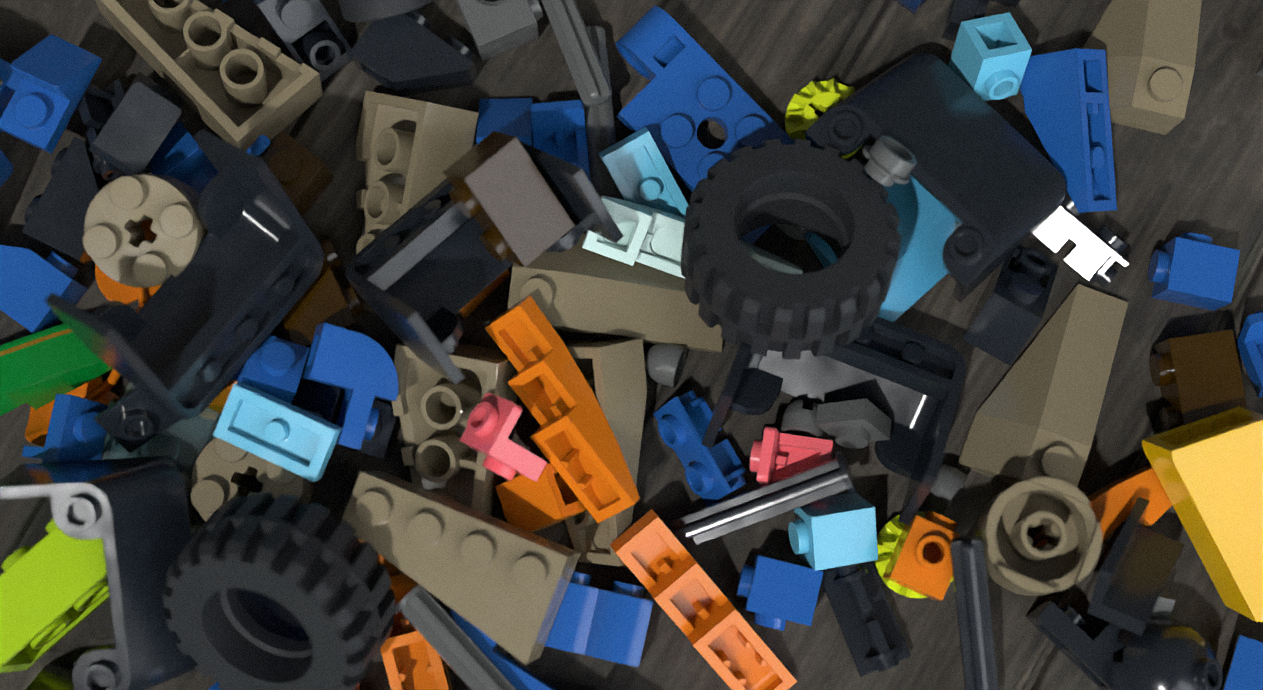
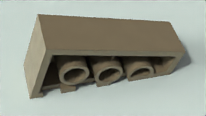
M95 0L101 15L218 137L245 151L259 135H265L269 140L274 138L323 96L319 72L304 63L300 65L281 53V49L263 37L259 39L236 25L234 19L217 8L214 11L198 0Z
M381 470L360 471L342 520L345 519L356 528L355 535L363 542L368 540L377 553L527 665L540 658L581 553Z

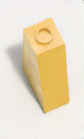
M1236 407L1142 439L1143 450L1224 605L1253 621L1263 622V414Z

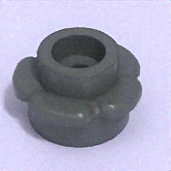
M881 135L873 146L866 145L863 149L864 156L869 159L864 168L877 182L891 187L894 182L907 184L910 181L911 175L909 172L916 165L917 160L900 142L889 136Z

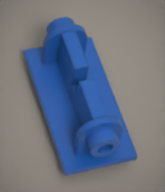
M691 390L680 397L676 396L653 415L658 422V430L662 440L668 447L674 449L682 463L689 487L695 494L701 496L707 507L747 484L742 475L746 472V469L743 467L728 439L712 448L701 445L713 413L707 405L703 396L698 398L694 390Z

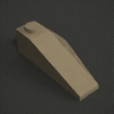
M1112 0L1107 6L1082 49L1106 50L1109 107L1112 123L1165 135L1184 120L1195 69L1202 0Z
M365 91L356 140V160L365 162V189L356 191V209H362L365 213V235L357 242V253L447 178L443 171L471 150L475 144L479 113L425 101ZM358 294L364 309L376 313Z
M581 234L580 240L572 248L563 252H543L525 268L513 263L507 310L530 295L558 335L591 339L642 338L645 345L673 343L686 346L689 350L722 352V327L718 324L713 328L708 327L699 317V304L694 305L689 301L684 289V279L636 261L631 266L582 248L585 234Z
M1077 284L1038 332L1037 337L1018 361L1004 375L1005 377L988 399L974 413L956 464L1010 485L1027 479L1051 477L1065 481L1077 488L1093 442L1128 302Z
M596 338L564 342L565 346L592 389L617 439L636 486L647 398L643 339ZM527 408L529 417H534ZM541 451V453H542V455H543V458H544V461L547 462L546 464L550 463V461L546 458V456H545V455L543 454V452ZM634 505L600 523L595 521L588 510L565 520L574 550L581 553L578 562L612 566L625 565L609 544L631 527Z
M404 343L396 344L394 366L398 377L397 401H391L394 416H399L405 444V447L401 448L404 466H409L412 484L491 516L497 492L495 487L498 486L500 476L482 466L486 458L485 455L459 440L467 427L470 413L480 404L486 393H492L516 404L517 394L507 382L518 371L502 350L458 344L457 348L448 355L464 376L455 385L417 358Z

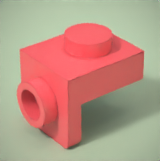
M489 392L486 393L480 404L470 413L467 427L459 441L485 455L486 458L482 466L504 479L512 481L514 475L518 473L537 482L547 462L507 439L522 412V408L509 400Z
M765 426L763 440L755 439L753 442L750 456V471L757 472V481L763 486L831 461L833 459L835 443L833 440L779 433L777 428Z

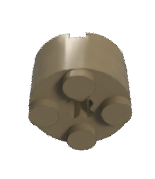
M145 174L120 177L99 191L91 202L85 218L83 247L102 272L121 284L140 288L161 285L171 274L176 277L189 265L198 250L200 241L208 234V230L198 216L200 195L184 181L168 175ZM153 220L150 229L157 234L156 239L146 240L144 238L145 231L141 228L143 221Z
M216 437L202 450L194 465L191 479V501L202 518L207 521L216 509L222 508L226 502L237 497H249L251 494H258L256 492L248 494L249 489L244 486L247 476L255 477L257 475L256 479L263 483L260 493H272L274 499L284 494L301 497V503L310 506L314 485L313 481Z
M1051 477L1023 480L995 495L983 508L975 529V536H980L984 542L987 574L1003 588L1026 596H1040L1058 592L1079 582L1093 569L1102 546L1100 523L1097 522L1090 506L1091 503L1073 485ZM1039 525L1041 527L1040 537L1047 540V545L1034 549L1032 547V538L1027 536V530Z

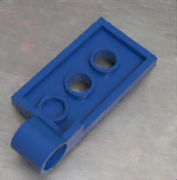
M652 6L615 43L616 48L627 63L641 76L651 81L618 113L617 117L632 133L644 127L647 128L669 170L691 192L698 181L707 178L708 169L718 160L725 158L728 162H731V155L735 150L747 145H751L753 150L761 148L762 141L780 139L781 144H794V141L660 7ZM711 120L721 125L725 133V140L720 148L709 149L699 142L697 128L701 122ZM771 225L757 228L747 233L740 240L753 244Z

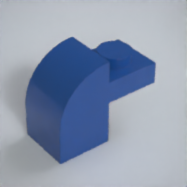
M326 323L316 325L302 378L344 389L335 425L342 428L336 444L360 450L363 439L370 441L377 425L379 409L372 407L374 398L397 401L398 377L395 366L384 348L372 338Z

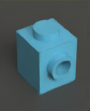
M1010 12L962 21L948 67L984 101L1001 100L1008 96L1017 95L1032 48Z
M857 493L829 496L794 509L795 521L790 522L788 528L792 550L815 571L878 560L875 507Z

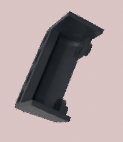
M202 129L193 138L218 171V174L210 181L200 195L198 216L208 230V234L200 241L198 250L189 265L176 277L171 274L138 313L120 301L106 302L90 315L53 292L45 299L47 305L91 352L160 407L183 420L197 417L211 404L314 283L321 272L324 262L322 246L265 161Z
M519 141L575 225L544 252H563L572 248L586 230L614 243H617L624 237L581 168ZM446 178L358 252L348 263L345 269V276L357 293L417 358L456 385L464 376L448 356L457 348L463 333V325L455 314L513 265V262L506 259L501 262L496 260L484 247L479 238L484 232L474 216L468 218L454 204L449 195V191L454 187Z
M878 316L871 326L861 329L860 336L848 345H840L836 340L831 353L817 357L813 356L811 350L802 351L800 359H783L782 352L768 350L767 357L751 353V345L740 341L701 445L712 448L728 408L746 415H761L772 408L779 391L795 398L803 399V401L811 404L813 402L826 404L867 398L892 419L890 440L875 441L874 449L878 460L884 467L894 473L910 478L898 520L909 525L938 478L966 372V364L960 352L948 343Z
M167 456L20 464L0 480V499L50 496L54 521L63 533L76 539H103L115 645L91 648L76 663L46 665L25 690H146L185 675L195 669L196 661L190 654L184 655L176 644L177 633L169 630L165 614L167 608L164 607L163 585L166 583V573L172 562L196 534L194 505L191 501L190 475L184 465L176 459Z

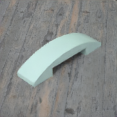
M601 195L600 199L624 237L617 243H614L587 230L582 248L631 266L636 261L685 279L681 275L680 263L685 218L641 204ZM739 240L747 253L764 266L784 273H803L802 268L768 251Z

